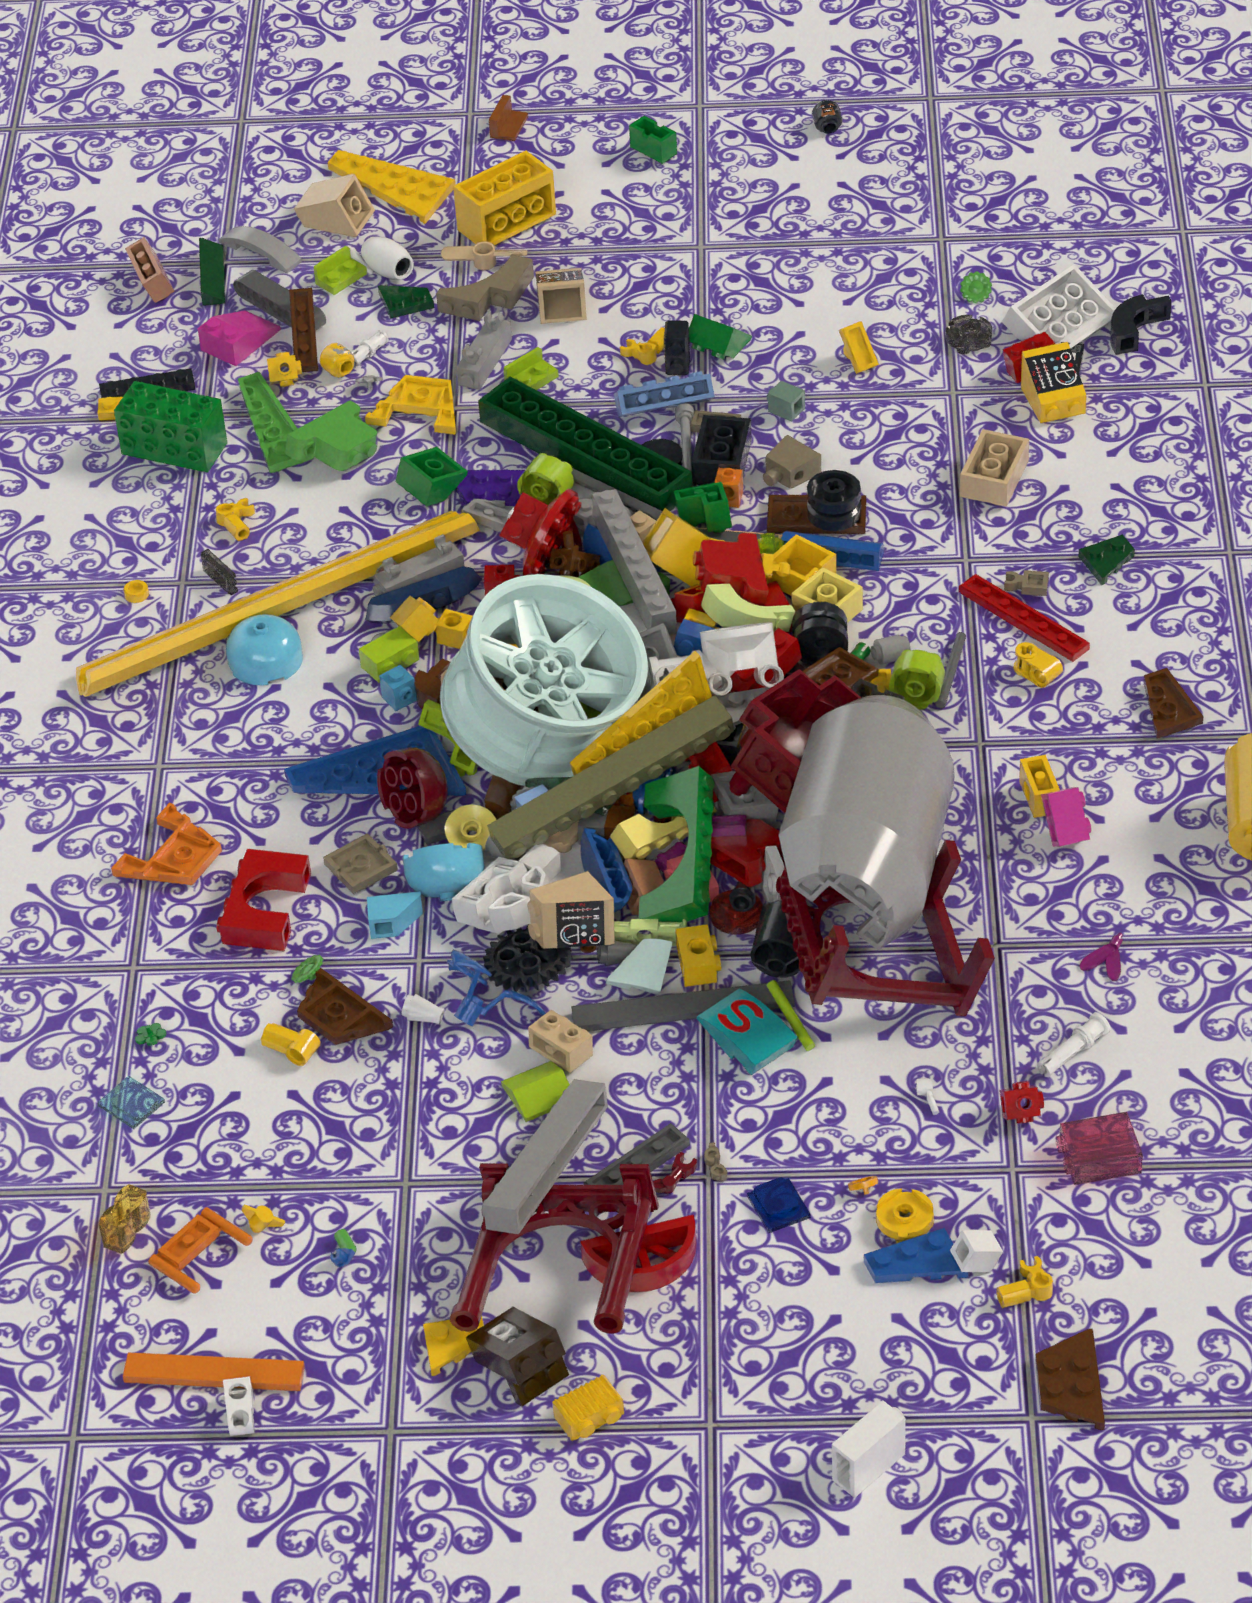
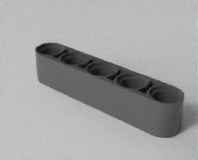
M250 270L233 282L234 290L238 296L292 328L288 289L256 270ZM314 305L315 329L317 330L326 324V316L320 308Z

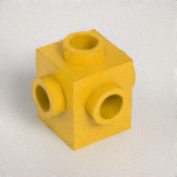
M289 352L277 353L276 358L267 359L270 385L280 383V387L293 386L294 381H298V375L302 374L300 360L296 361L295 355H290ZM288 367L289 370L287 372H282L281 368Z

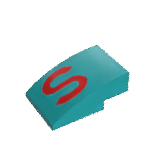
M740 988L696 1018L732 1060L736 1057L750 1075H753L793 1048L798 1038L772 1010Z

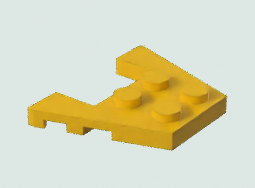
M405 375L389 391V396L385 400H380L376 404V409L372 413L368 412L365 416L366 424L387 427L393 411L405 414L415 413L437 416L434 423V432L455 435L456 426L451 380Z

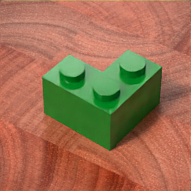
M722 482L674 491L677 516L688 524L696 527L699 523H705L707 531L715 533L732 528L728 499Z

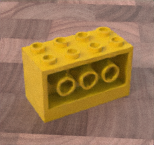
M527 150L453 186L457 230L475 244L490 242L496 245L556 215L553 170Z

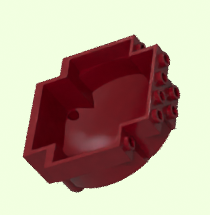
M799 669L751 700L739 719L746 727L740 738L742 749L731 765L736 772L729 781L730 791L737 796L746 794L753 785L780 810L786 813L812 724L824 714L861 697L835 675L821 685H818Z

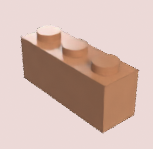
M145 237L125 248L143 287L155 303L175 292L157 254Z

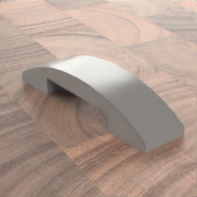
M238 226L232 228L219 238V243L234 250L243 246L269 258L270 266L285 273H289L302 262L301 257L288 245L260 229Z

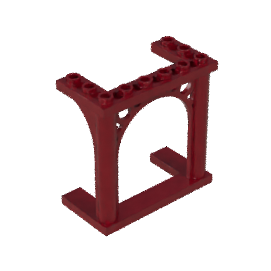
M944 840L935 860L926 901L922 910L945 983L879 978L864 974L848 966L845 955L850 946L844 926L833 925L829 935L823 940L820 931V920L822 915L830 908L853 902L831 886H828L813 901L818 906V909L808 906L805 900L807 898L790 886L786 866L784 865L782 875L776 881V891L780 894L782 911L787 918V929L791 932L793 949L797 952L799 959V970L803 973L805 990L809 993L812 1004L822 1005L826 997L950 1006L954 1008L956 1016L967 1015L995 957L989 939L977 938L964 964L943 901V897L961 862L955 841Z

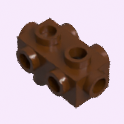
M572 531L563 532L564 547L561 549L552 548L549 559L550 568L558 569L559 575L577 578L600 565V555L579 552V546L574 545Z

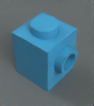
M401 665L379 675L382 698L395 711L416 701L415 678Z

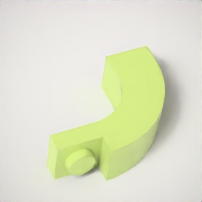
M730 584L707 585L701 603L707 615L724 628L772 622L773 632L777 628L789 632L795 610L791 605L759 606L749 603L739 597Z

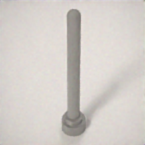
M683 403L675 408V419L681 427L683 467L692 471L690 423L694 416V408L690 404Z

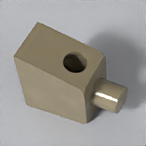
M786 435L766 455V473L763 474V480L768 486H773L779 482L788 488H794L822 472L821 454L791 436Z

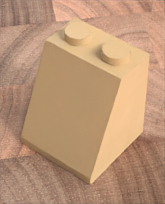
M355 174L312 183L294 208L297 217L304 227L351 237L358 236L375 211Z

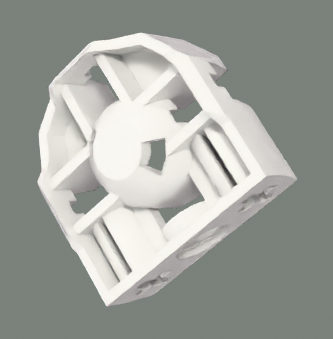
M498 857L478 877L452 898L457 922L497 934L505 930H514L531 924L530 913L527 907L530 901L529 890L549 884L546 873L540 866L535 865L527 871L523 862ZM486 884L485 893L482 895V888Z

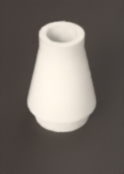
M408 994L402 1008V1016L407 1017V1020L440 1024L445 1009L436 1006L417 994L414 996Z

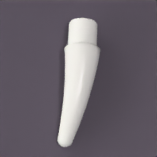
M350 248L351 258L366 266L367 273L373 274V270L364 262L360 253L355 248Z

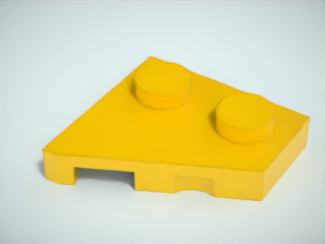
M482 1316L477 1329L484 1326ZM450 1320L423 1324L432 1376L440 1374V1368L451 1361L458 1363L471 1353L465 1337L477 1329L468 1332L461 1331L455 1328Z

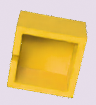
M796 534L773 554L774 564L779 562L790 564V575L786 578H781L772 573V578L767 580V583L777 581L782 592L792 596V592L810 579L822 567L836 573V554Z

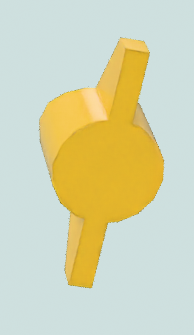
M245 1204L242 1206L241 1211L249 1220V1226L254 1233H259L266 1227H282L285 1224V1220L273 1216L272 1211L266 1206L261 1205L256 1209Z

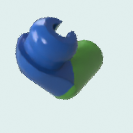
M340 1229L334 1234V1238L340 1248L335 1249V1254L331 1252L330 1259L335 1266L344 1267L350 1263L357 1248L347 1230Z

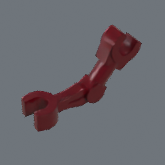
M678 1153L669 1176L653 1180L656 1193H673L681 1178L685 1179L696 1171L697 1159L693 1158L690 1163L684 1164L685 1153Z

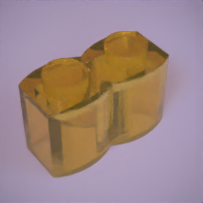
M128 1184L117 1193L114 1205L109 1207L99 1220V1229L104 1248L122 1254L132 1246L136 1233L142 1230L150 1219L151 1212L146 1190Z

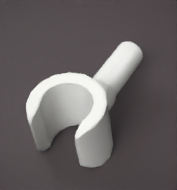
M929 1078L917 1079V1096L926 1095L933 1115H937L939 1110L933 1095L932 1080Z

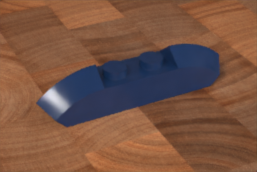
M462 566L372 597L368 603L365 620L377 624L395 623L390 617L409 596L416 600L419 597L422 598L434 609L450 605L473 591L482 581V578L473 568Z

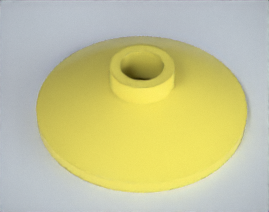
M474 804L461 806L454 810L446 820L445 835L447 841L454 845H460L462 848H467L468 843L479 844L484 851L486 841L490 836L487 825L496 821V818L491 811L483 806ZM471 830L477 832L475 835L467 834Z

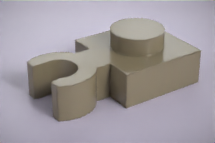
M1024 570V574L1019 575L1014 571H1007L1004 590L1015 591L1022 589L1021 594L1047 596L1049 572Z

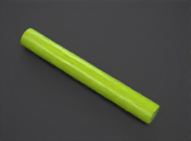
M770 981L767 984V988L805 1050H812L815 1047L812 1038L777 981Z

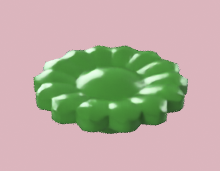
M978 271L964 276L963 281L960 283L962 296L967 298L968 302H983L984 299L989 298V294L992 292L990 278Z
M313 955L301 962L292 973L291 979L294 983H301L307 979L310 981L316 978V971L323 964V958L320 955Z

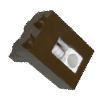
M511 1307L465 1337L475 1362L506 1378L514 1400L520 1406H524L569 1376L562 1357L566 1352L557 1330L515 1307Z

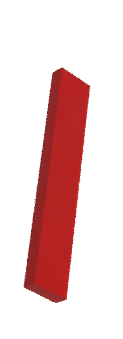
M974 574L959 585L960 594L1072 662L1090 650V643L977 574Z

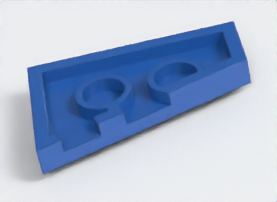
M945 1228L864 1254V1263L875 1283L911 1281L913 1277L930 1276V1280L942 1279L944 1275H957L958 1278H968V1272L961 1271L950 1252L953 1242Z

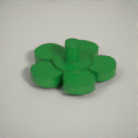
M153 1023L138 1028V1035L135 1037V1041L137 1044L146 1043L148 1046L157 1044L159 1039H163L167 1033L159 1023Z

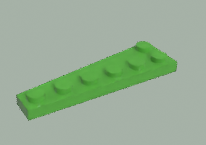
M256 372L238 378V385L270 474L314 459V457H309L305 460H295L285 454L287 435L298 428L261 373Z

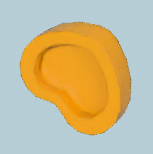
M877 1176L863 1177L848 1183V1188L850 1191L863 1189V1193L866 1195L869 1194V1187L878 1184Z

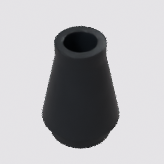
M740 881L737 882L729 895V902L733 909L739 912H746L755 905L754 886L748 887Z

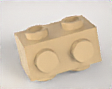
M553 1010L547 1012L528 1027L529 1047L569 1073L593 1056L592 1035L587 1030L581 1029L566 1017L559 1015Z

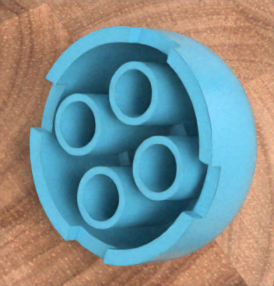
M263 614L249 617L237 624L227 639L226 656L233 676L248 684L269 685L268 681L282 677L286 680L297 672L303 661L302 644L297 630L291 623L278 616Z
M453 843L427 846L413 850V856L411 857L409 855H403L402 857L404 874L409 886L415 892L420 891L422 896L440 897V901H451L455 895L478 877L485 867L482 846L475 843H468L467 848H462V846L454 845Z

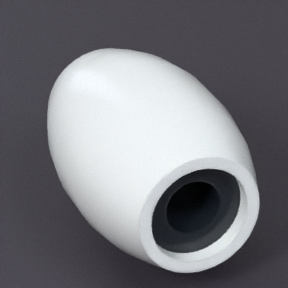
M370 237L362 245L361 255L364 261L379 275L389 279H405L411 274L414 267L413 259L408 251L394 240L385 237Z

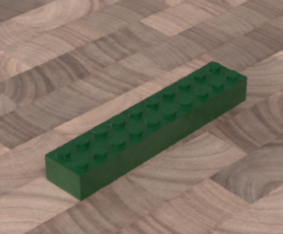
M511 376L478 400L480 423L538 454L545 453L562 462H567L573 469L661 511L664 508L671 511L676 507L675 490L692 487V471Z

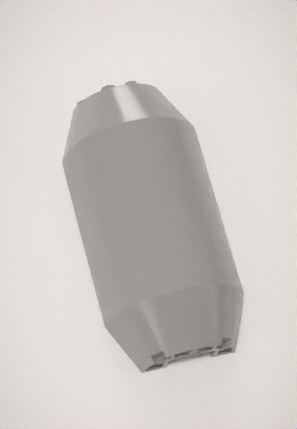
M872 695L840 706L816 720L812 724L779 832L790 886L811 902L828 886H831L864 910L870 917L858 927L856 934L877 950L908 932L922 913L954 787V766L950 752L926 716L915 706L900 698Z

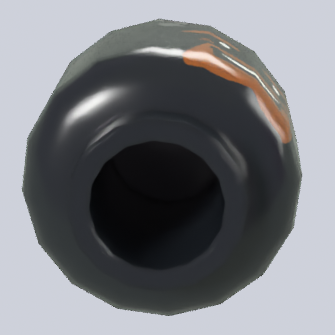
M822 100L812 110L815 127L820 132L826 134L834 133L842 125L841 111L836 102Z

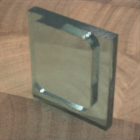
M127 1076L98 1101L97 1104L121 1122L135 1129L165 1103V1099L132 1077Z

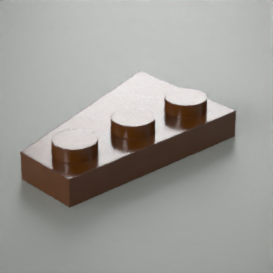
M1168 668L1144 675L1143 683L1156 739L1203 724L1204 716Z

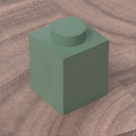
M780 381L767 394L768 412L792 422L805 409V390Z

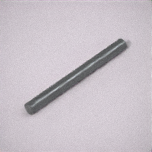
M963 632L956 634L945 670L940 696L935 703L941 709L946 706L965 643L966 634Z

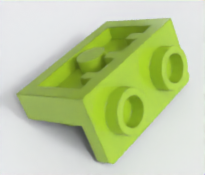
M348 246L342 247L314 265L315 284L333 295H336L367 275V267L351 258Z
M536 347L503 368L504 380L511 376L535 390L540 389L559 377L558 369L543 360L542 349Z

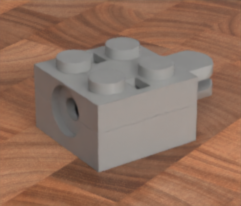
M736 771L711 774L715 784L713 790L719 799L715 803L713 801V806L717 810L716 816L746 815L747 820L760 819L770 826L775 825L779 808L753 785L746 794L737 796L730 791L729 781Z

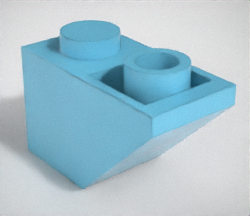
M420 891L367 897L371 939L399 936L423 914Z

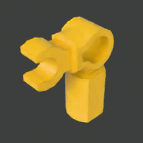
M661 327L647 343L639 342L637 344L635 340L627 339V347H619L620 354L623 357L633 356L644 365L653 364L657 360L656 354H659L664 349L665 328Z
M248 498L240 499L236 504L233 502L230 504H219L216 507V522L220 526H224L237 541L247 539L250 530L240 517H249L255 514L254 505L248 504Z
M1035 1256L1034 1266H1027L1024 1260H1020V1273L1023 1277L1027 1278V1281L1014 1282L999 1286L996 1289L997 1299L1002 1308L1031 1301V1298L1038 1301H1046L1053 1294V1279L1050 1274L1042 1269V1260Z

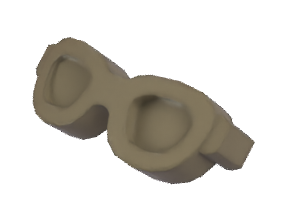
M714 1142L709 1143V1148L704 1153V1161L706 1165L711 1167L710 1177L713 1180L726 1181L727 1170L724 1165L720 1164L719 1149L715 1146Z

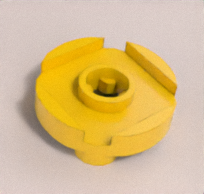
M902 1188L891 1190L885 1193L878 1201L876 1210L877 1226L882 1233L895 1239L897 1243L924 1235L934 1225L933 1204L924 1193L912 1189V1192H902ZM910 1212L911 1214L909 1217H900L899 1213L907 1214Z

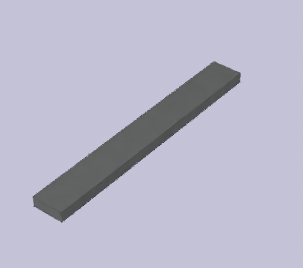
M791 981L777 982L791 1006L795 1007ZM768 983L576 1005L571 1006L573 1024L587 1031L696 1019L698 1015L739 988L757 998L770 1010L780 1009L767 988Z

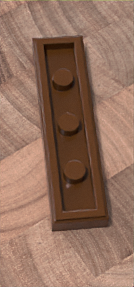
M312 288L290 289L293 355H295L296 361L300 360L302 372L318 371Z

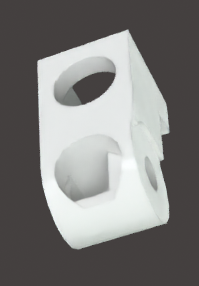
M250 1377L223 1380L230 1436L255 1433L253 1418L254 1398ZM237 1386L245 1388L244 1390L231 1391Z

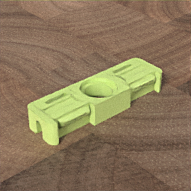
M631 919V922L614 921V940L638 945L643 939H662L673 942L672 946H676L675 929L687 927V921L684 919L683 922H658V919ZM647 930V931H650L651 933H650V934H641V933H639L638 931Z

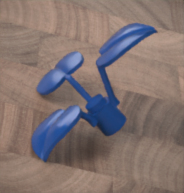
M452 950V960H447L449 971H460L468 975L471 980L467 996L464 997L454 1014L456 1018L473 1027L480 1014L486 1016L492 1007L506 997L523 1001L533 1006L542 1016L546 1014L534 1000L512 990H505L487 1006L483 1007L484 1001L473 995L477 981L484 985L488 984L486 979L480 975L481 972L489 977L492 974L483 965L472 960L464 953Z

